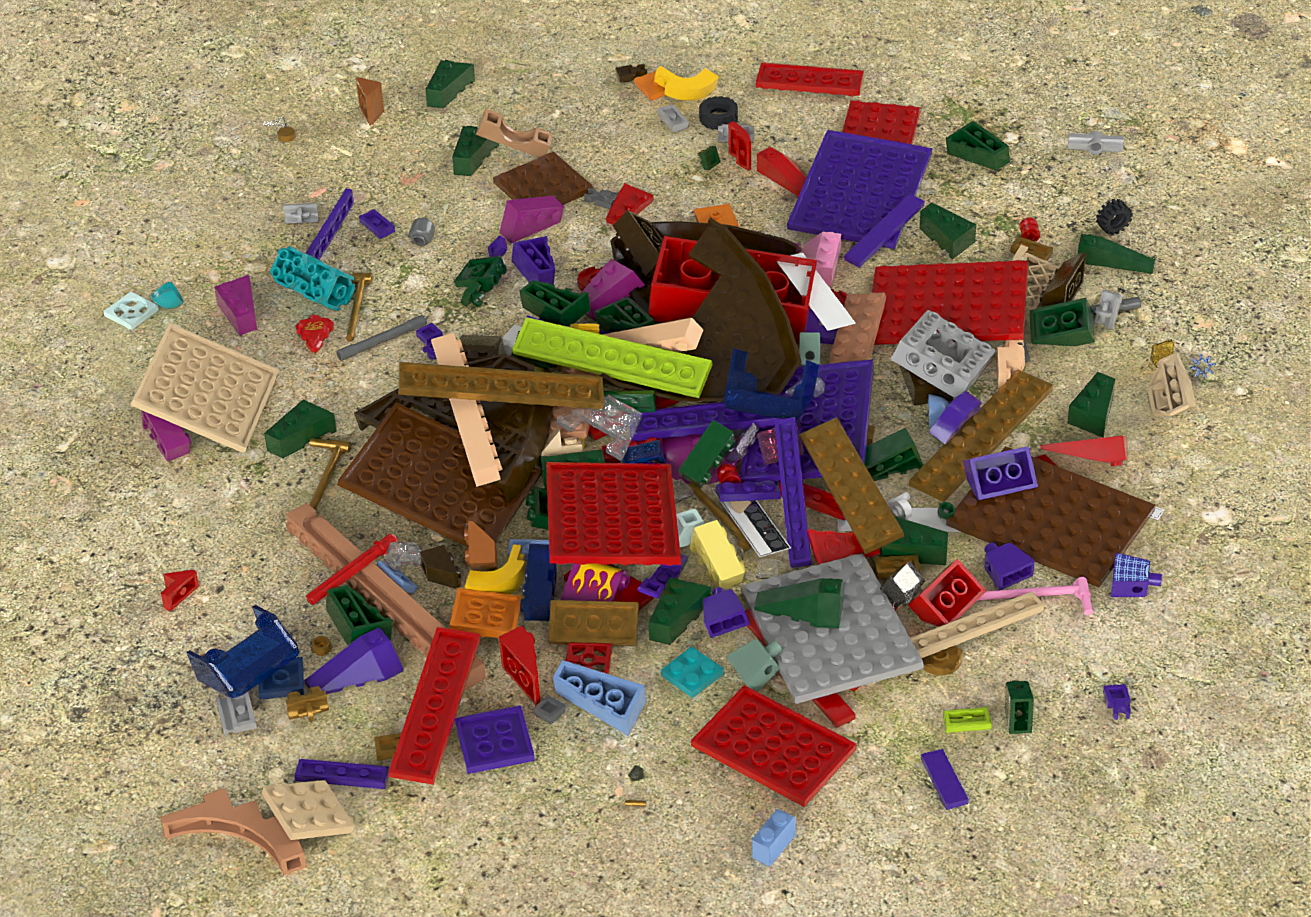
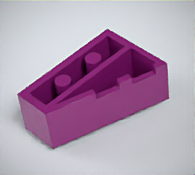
M553 196L507 200L499 233L510 243L521 240L560 223L564 206Z

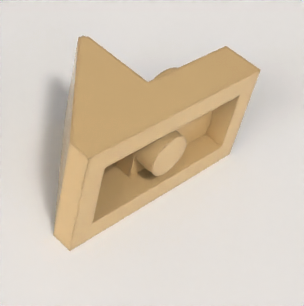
M557 426L547 438V443L541 456L583 452L581 440L576 437H568L561 441L560 430Z

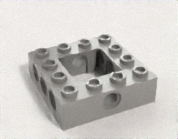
M927 310L900 340L891 360L956 398L962 392L968 391L987 368L996 350L991 348L989 344L976 339L971 333L959 329L954 323L944 320L937 313Z

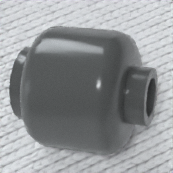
M417 218L411 225L409 237L416 245L423 246L429 244L435 233V225L428 218Z

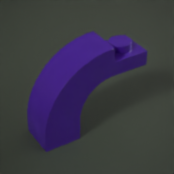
M962 392L945 409L929 433L944 444H947L957 434L963 424L982 409L980 407L982 402L969 392Z

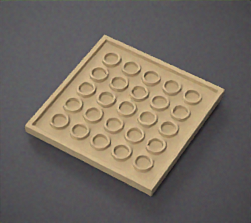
M169 323L132 400L131 406L245 453L279 370Z

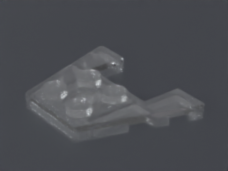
M608 395L604 397L603 409L584 408L579 410L577 408L571 411V414L568 416H559L557 424L572 432L585 421L610 437L615 438L606 446V453L621 461L641 421L642 413Z

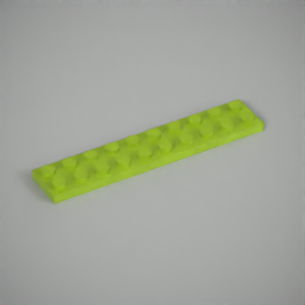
M527 317L512 348V352L515 355L599 375L605 373L611 378L695 398L700 397L713 365L712 361Z

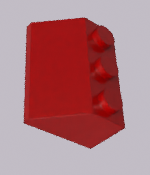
M957 558L938 574L908 606L921 621L940 627L958 620L987 590Z

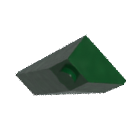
M1081 234L1078 254L1086 253L1085 264L1153 274L1155 259L1103 237Z
M820 578L757 592L754 610L777 617L781 615L789 616L792 621L799 622V620L807 621L813 627L839 628L844 603L843 579Z

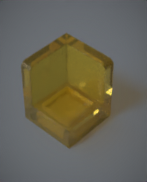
M1172 339L1152 345L1150 361L1156 368L1159 360L1173 354L1175 342Z

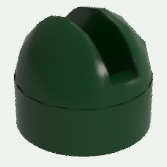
M942 502L937 510L939 518L945 520L952 517L955 513L954 505L949 502Z

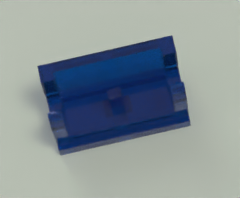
M660 439L620 449L621 463H646L659 459L661 464H666V453Z

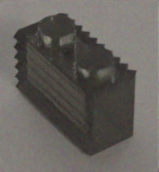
M908 561L895 570L880 586V590H883V593L886 594L893 607L896 608L901 604L905 607L914 599V596L923 590L921 586L926 581L911 561Z

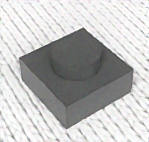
M549 695L533 708L534 715L550 725L566 712L565 705Z

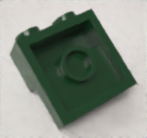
M501 256L470 259L454 280L456 287L468 288L477 281L482 285L480 292H488L498 285L501 276L506 274L507 267Z
M534 486L532 493L528 494L526 498V506H530L526 518L531 521V527L548 530L547 489Z

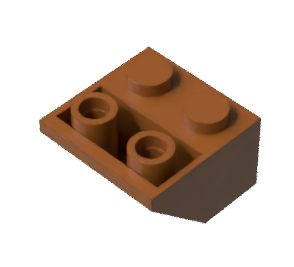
M468 521V527L464 528L466 544L469 545V548L465 549L467 566H470L473 571L497 570L498 556L495 541L473 521Z

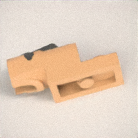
M1005 340L1004 347H997L998 388H1001L1006 383V380L1010 379V375H1014L1018 370L1023 371L1025 363L1030 361L1025 341Z

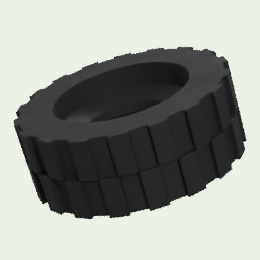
M709 97L700 103L699 121L706 128L718 130V126H722V124H729L732 121L736 122L738 121L737 103L728 97ZM713 112H725L724 114H712Z

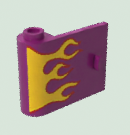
M573 564L560 600L614 602L617 591H622L628 587L630 576L627 570L609 565Z

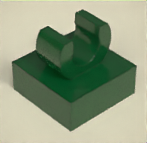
M710 146L697 153L701 158L700 164L703 165L704 170H710L721 163L716 146Z
M477 281L471 284L464 291L460 303L467 307L472 302L474 306L479 307L483 303L481 300L485 297L480 292L482 285Z

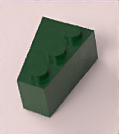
M1097 372L1069 405L1067 424L1104 438L1114 397L1115 378Z
M906 427L866 446L864 465L874 481L889 478V475L894 473L907 474V470L916 468L920 470L923 466L916 445Z

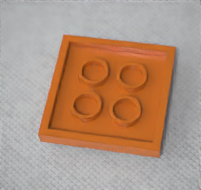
M457 588L449 629L480 634V637L499 638V636L517 628L522 596Z

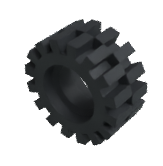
M1112 199V202H1106V206L1103 204L1101 206L1103 209H1099V215H1096L1097 224L1108 235L1119 234L1120 230L1123 232L1125 230L1124 227L1129 226L1128 222H1131V217H1133L1132 210L1122 200Z

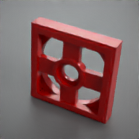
M568 642L566 661L573 664H581V666L590 669L594 665H605L601 672L609 674L612 644ZM581 651H584V653H582L581 655H575ZM594 651L600 652L604 656H596ZM586 658H591L592 662L586 663L584 662V660Z

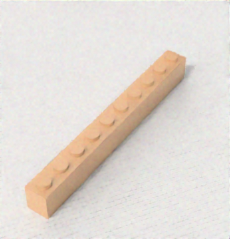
M454 333L431 339L439 365L464 366V364H467L465 353H460L464 351L461 340H456ZM449 399L476 487L500 480L498 471H501L502 467L499 458L494 459L498 455L495 445H490V443H493L490 431H485L489 427L486 418H481V416L485 415L482 405H477L480 400Z

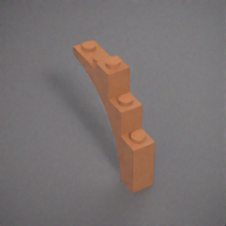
M225 788L203 795L204 803L160 817L166 839L200 832L232 835L252 842L266 851L278 864L283 875L306 868L304 852L299 840L289 839L276 816L264 820L256 800L233 807Z

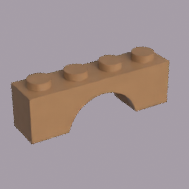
M485 109L479 121L476 135L540 158L546 155L550 148L553 133L537 127L530 131L514 130L504 122L502 114Z

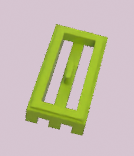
M988 707L943 711L946 733L988 730L992 728Z

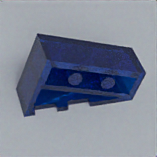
M529 544L528 563L525 569L526 583H523L524 599H521L520 611L524 612L525 621H550L551 600H554L557 581L556 563L549 562L548 544Z

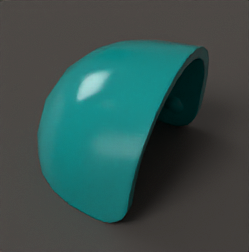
M170 281L160 286L150 296V299L157 305L166 309L177 308L184 303L178 289Z

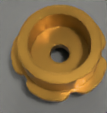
M318 636L313 639L312 653H316L318 656H325L331 652L332 645L326 636Z

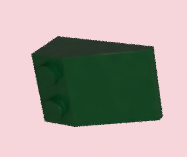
M1087 298L1029 310L1032 344L1080 346L1095 342L1093 310Z

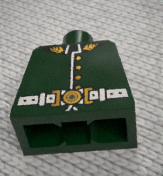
M1013 680L1005 683L1004 706L1009 734L1032 733L1034 697L1028 681ZM1017 710H1020L1023 713L1019 717H1016V713H1018Z

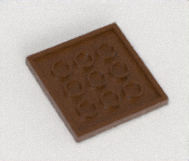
M555 152L548 153L493 177V183L512 200L553 196L564 205L583 197L584 194H588L589 188H593L591 183Z

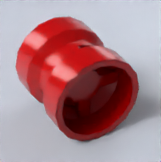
M1031 217L1024 218L1019 223L1021 237L1035 242L1038 241L1040 231L1037 220Z
M724 464L718 468L717 478L720 484L725 482L741 483L738 472L732 464Z

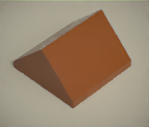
M357 77L356 86L359 108L368 124L373 125L384 112L381 82Z

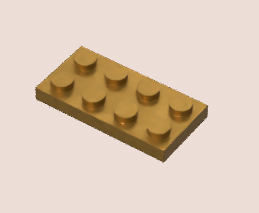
M551 600L548 643L568 645V642L610 643L612 646L636 647L639 604L638 602Z

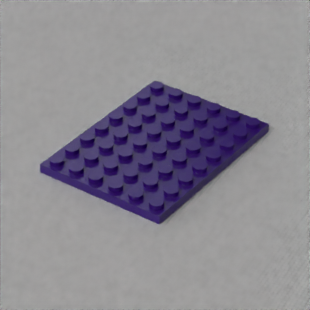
M827 130L787 222V229L819 235L822 232L839 233L842 240L859 242L908 194L917 195L932 156V148ZM904 226L882 247L896 249Z
M873 359L798 367L781 394H779H790L792 415L795 417L803 479L821 478L822 476L799 434L836 417L865 464L874 372ZM775 425L764 428H747L740 473L741 483L745 481H781Z

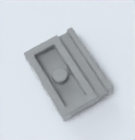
M248 690L226 695V698L222 699L216 697L224 736L232 731L238 733L257 728Z

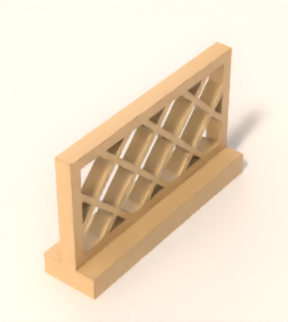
M1021 245L1011 261L1028 260L1036 264L1028 268V282L1032 281L1034 283L1032 286H1027L1026 302L1031 301L1033 307L1026 305V312L1030 314L1029 310L1037 309L1040 305L1042 291L1047 289L1049 280L1053 279L1055 270L1059 269L1060 266L1027 253L1028 247ZM1044 269H1050L1054 272L1046 273ZM1039 270L1041 273L1039 275H1034L1032 271ZM1043 279L1046 281V284H1039L1038 280ZM1038 290L1039 295H1032L1031 291Z

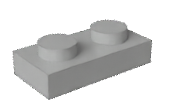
M674 104L657 108V114L672 133L688 128V121Z

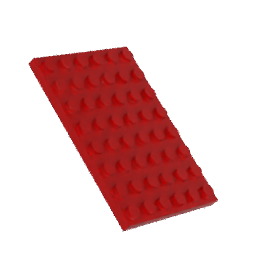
M1028 260L876 266L872 293H885L886 301L874 345L899 344L900 340L927 310L937 313L944 320L954 323L959 329L971 333L980 341L1024 340Z
M546 463L550 563L560 565L565 563L580 565L663 564L667 566L681 564L671 464Z

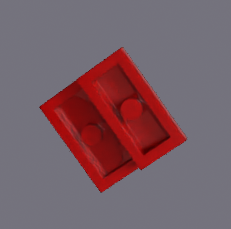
M732 121L728 124V152L736 157L737 165L750 171L751 138L744 128Z

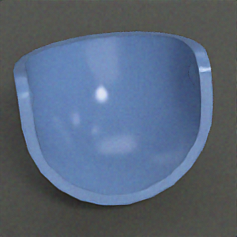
M931 394L928 395L930 429L950 405L943 397Z

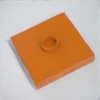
M656 71L634 79V84L651 101L666 96L664 94L665 88L654 81Z
M729 203L694 209V216L698 223H708L709 218H712L720 224L739 227Z

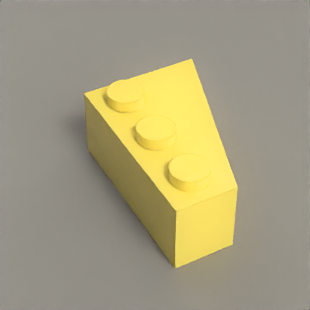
M717 520L695 527L689 549L691 552L696 551L699 555L698 562L700 565H706L708 569L707 575L716 588L721 587L725 589L742 583L745 567L741 561H738L733 544L728 542L725 528L720 526Z

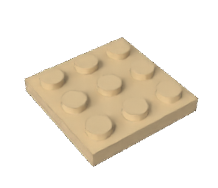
M325 780L263 787L261 794L290 840L348 834L354 830L355 825Z

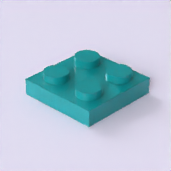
M692 646L661 669V676L692 698L724 675L723 667Z

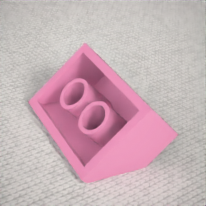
M822 232L804 244L802 253L807 259L817 260L816 271L828 286H832L841 253V234Z

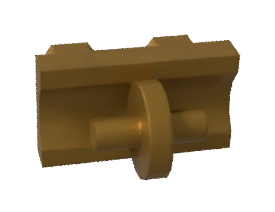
M319 686L308 690V695L300 696V693L297 691L288 693L286 705L289 720L308 716L309 722H313L314 714L328 711L326 691H322Z

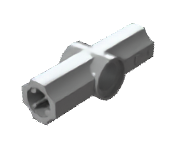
M1093 131L1089 134L1069 133L1068 149L1088 150L1089 153L1094 155L1100 154L1102 151L1122 152L1124 136L1103 135L1099 131Z

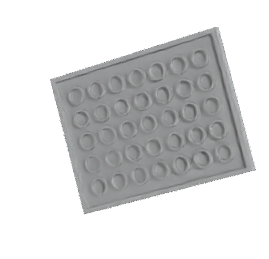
M863 553L740 586L744 600L755 618L766 645L776 640L783 649L773 659L779 666V671L795 704L924 669L919 653ZM820 578L843 579L844 603L839 628L813 627L807 621L799 620V622L792 621L789 616L781 615L777 617L754 610L757 592Z

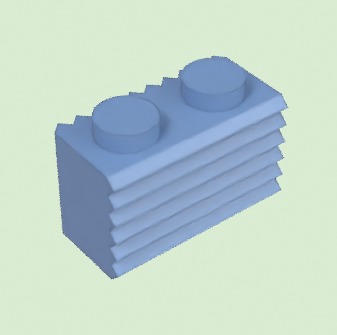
M775 809V812H772L770 818L762 825L760 831H757V834H754V837H752V858L767 866H771L796 836V818L779 809Z

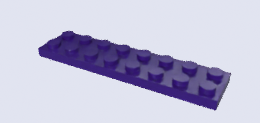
M790 394L656 409L655 412H630V440L641 441L651 437L665 439L667 437H684L693 434L703 435L712 420H715L729 430L775 425L774 421L793 417Z

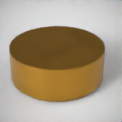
M282 127L277 131L278 139L282 142H290L296 137L295 130L292 127Z

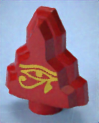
M311 315L308 319L299 320L295 325L297 334L301 335V339L306 341L308 349L314 353L321 349L323 341L334 330V322L329 318H322L319 315Z

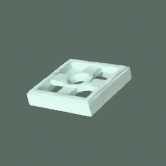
M129 292L104 310V315L122 326L133 330L159 311L157 304L133 292ZM131 301L137 303L136 305L131 307L127 306V304ZM144 307L147 308L145 313L139 312ZM118 310L124 312L119 317L115 314Z

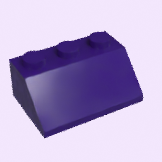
M1029 446L963 460L967 482L977 500L1038 487Z

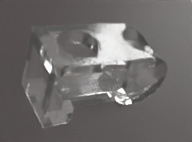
M391 542L383 561L394 571L401 570L403 565L419 567L421 566L420 552L424 550H421L415 542Z

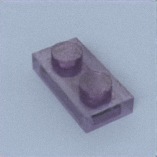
M753 423L743 431L726 457L729 462L733 463L738 458L741 460L747 454L748 450L746 448L751 446L757 439L755 434L759 427Z

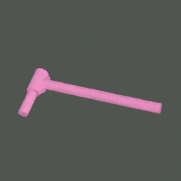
M1085 577L1077 578L1073 585L986 591L977 600L1016 598L1032 591L1036 596L1075 594L1082 601L1084 614L1091 615L1093 613L1090 601L1091 594Z

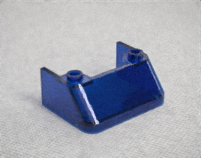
M733 348L723 399L724 405L734 411L779 419L795 417V420L799 419L814 396L820 365L806 360L802 383L796 385L792 397L756 391V377L751 373L744 372L748 352Z
M254 605L252 609L256 616L255 625L258 630L227 652L216 648L210 649L204 656H200L191 650L186 652L197 680L229 698H237L244 695L292 661L300 653L296 641L277 616L257 605Z

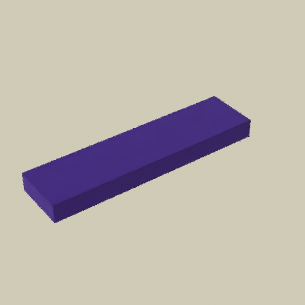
M299 759L294 778L298 782L325 780L327 784L385 789L389 777V766Z

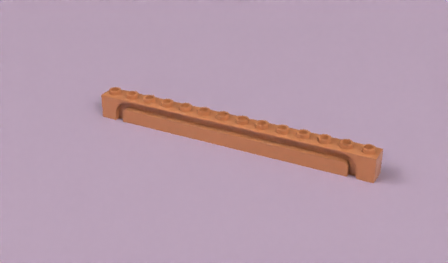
M308 503L286 514V528L289 533L294 534L302 545H306L315 557L318 556L327 568L330 567L335 573L362 554L322 516L318 517L316 511ZM373 562L346 581L350 588L365 599V602L367 601L372 607H376L385 619L390 618L393 621L392 625L398 630L399 634L402 637H406L412 646L423 652L427 658L436 628H445ZM476 655L464 691L486 678L484 662Z

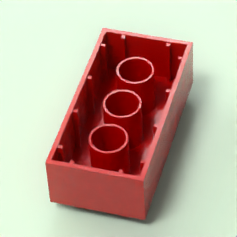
M664 236L651 284L649 316L654 321L666 323L692 318L720 278L716 273L689 258V253L697 241ZM746 249L766 272L789 318L795 342L800 344V333H805L817 260ZM777 261L793 263L796 267H798V264L812 266L811 271H807V277H810L806 296L799 293Z

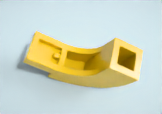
M659 66L656 69L654 81L665 88V95L677 100L693 101L711 94L717 87L719 76L704 68L694 77L682 78Z
M513 544L507 563L497 570L489 572L470 570L465 589L503 594L515 592L526 578L525 554H522V546Z

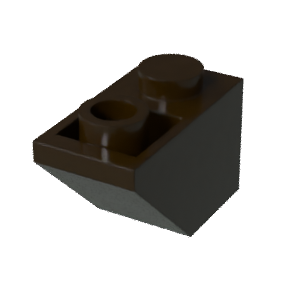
M444 545L420 552L421 567L428 581L454 589L459 588L458 579L461 578L459 567L454 566L452 553L447 552Z

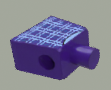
M1116 553L1111 597L1147 596L1148 585L1161 587L1162 574L1149 572V560Z

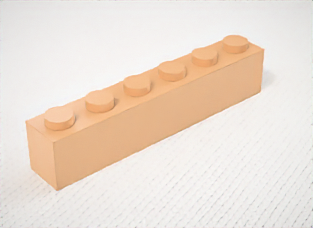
M693 318L603 335L673 352H682L697 348L703 329Z

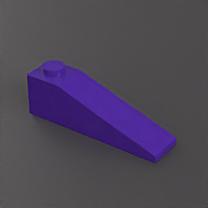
M378 627L357 638L306 678L304 682L309 689L319 686L322 691L325 690L326 694L342 691L346 686L356 684V687L364 686V682L377 680V683L386 681L404 672L390 639Z

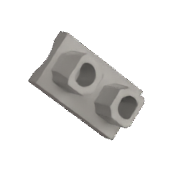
M317 203L283 205L285 224L318 222Z
M1103 290L1099 306L1095 310L1096 317L1094 322L1113 329L1123 296L1116 292Z

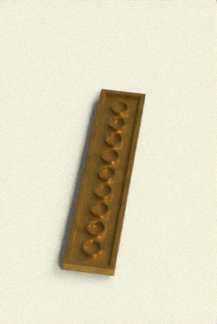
M399 362V395L572 408H604L603 379L598 376Z
M1018 370L981 407L982 409L972 416L959 429L957 434L909 480V486L945 502L967 479L963 460L992 454L1053 391V384Z

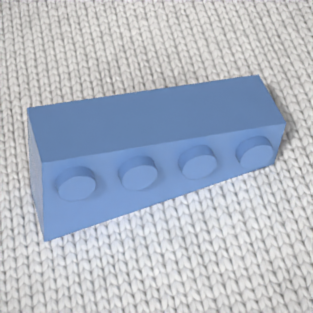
M564 660L561 661L553 676L555 692L627 736H629L646 703L644 685Z

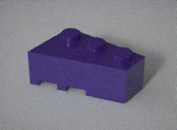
M547 236L513 242L511 261L529 283L535 280L554 285L556 269L553 257L550 254Z

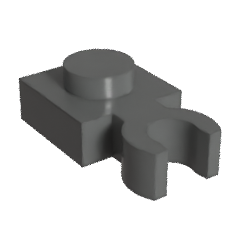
M589 188L588 194H584V201L594 202L595 206L610 209L618 193L603 189L597 192L595 189Z

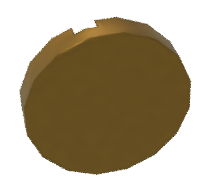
M954 645L921 658L923 670L934 675L951 674L959 669L962 663V651Z

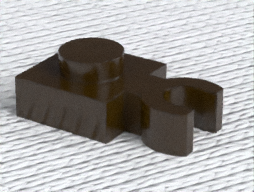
M644 64L637 65L636 67L627 65L616 67L615 74L620 83L630 82L636 77L646 75L647 69H645Z

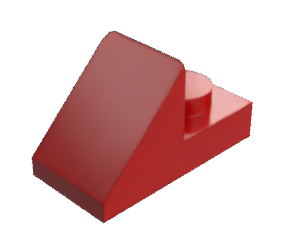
M195 570L163 574L166 586L163 592H161L164 609L172 611L199 587Z

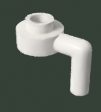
M907 492L887 502L894 516L902 519L912 517V508L908 503L910 495Z

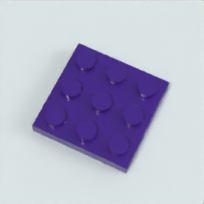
M521 705L455 718V726L467 774L535 761Z

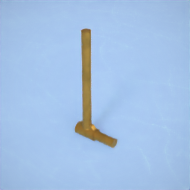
M372 273L350 274L354 278L351 282L357 284L346 335V340L349 342L354 340L364 286L372 283Z
M310 439V446L328 448L332 452L309 504L315 511L340 455L349 453L351 450V442Z
M690 483L688 488L739 538L737 546L740 552L743 553L753 548L739 527L699 487Z

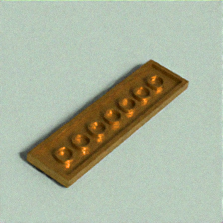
M837 417L799 434L865 554L904 537L900 525Z

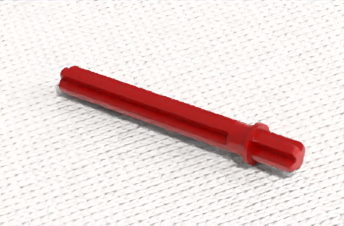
M389 533L380 541L376 540L372 547L306 594V601L311 605H315L327 596L328 589L339 587L378 557L385 556L387 551L397 544V537Z

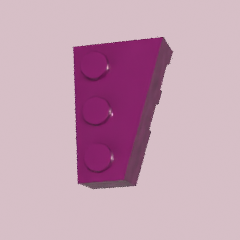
M610 259L583 290V292H587L589 295L591 310L585 315L596 321L594 311L623 297L630 296L629 292L637 286L641 288L644 286V283L634 271Z
M246 275L215 286L217 305L239 336L257 330L250 276Z
M141 410L142 427L144 429L149 428L151 434H149L150 438L156 440L157 448L167 462L190 453V444L192 442L188 433L183 432V427Z

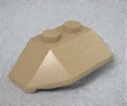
M1175 352L1159 360L1157 369L1153 373L1147 387L1152 414L1154 416H1175L1196 407L1191 379L1179 354Z

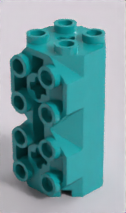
M291 246L279 249L275 262L270 269V274L276 283L302 294L313 302L336 311L341 309L339 306L342 304L347 305L355 290V285L351 283V280H354L352 275Z

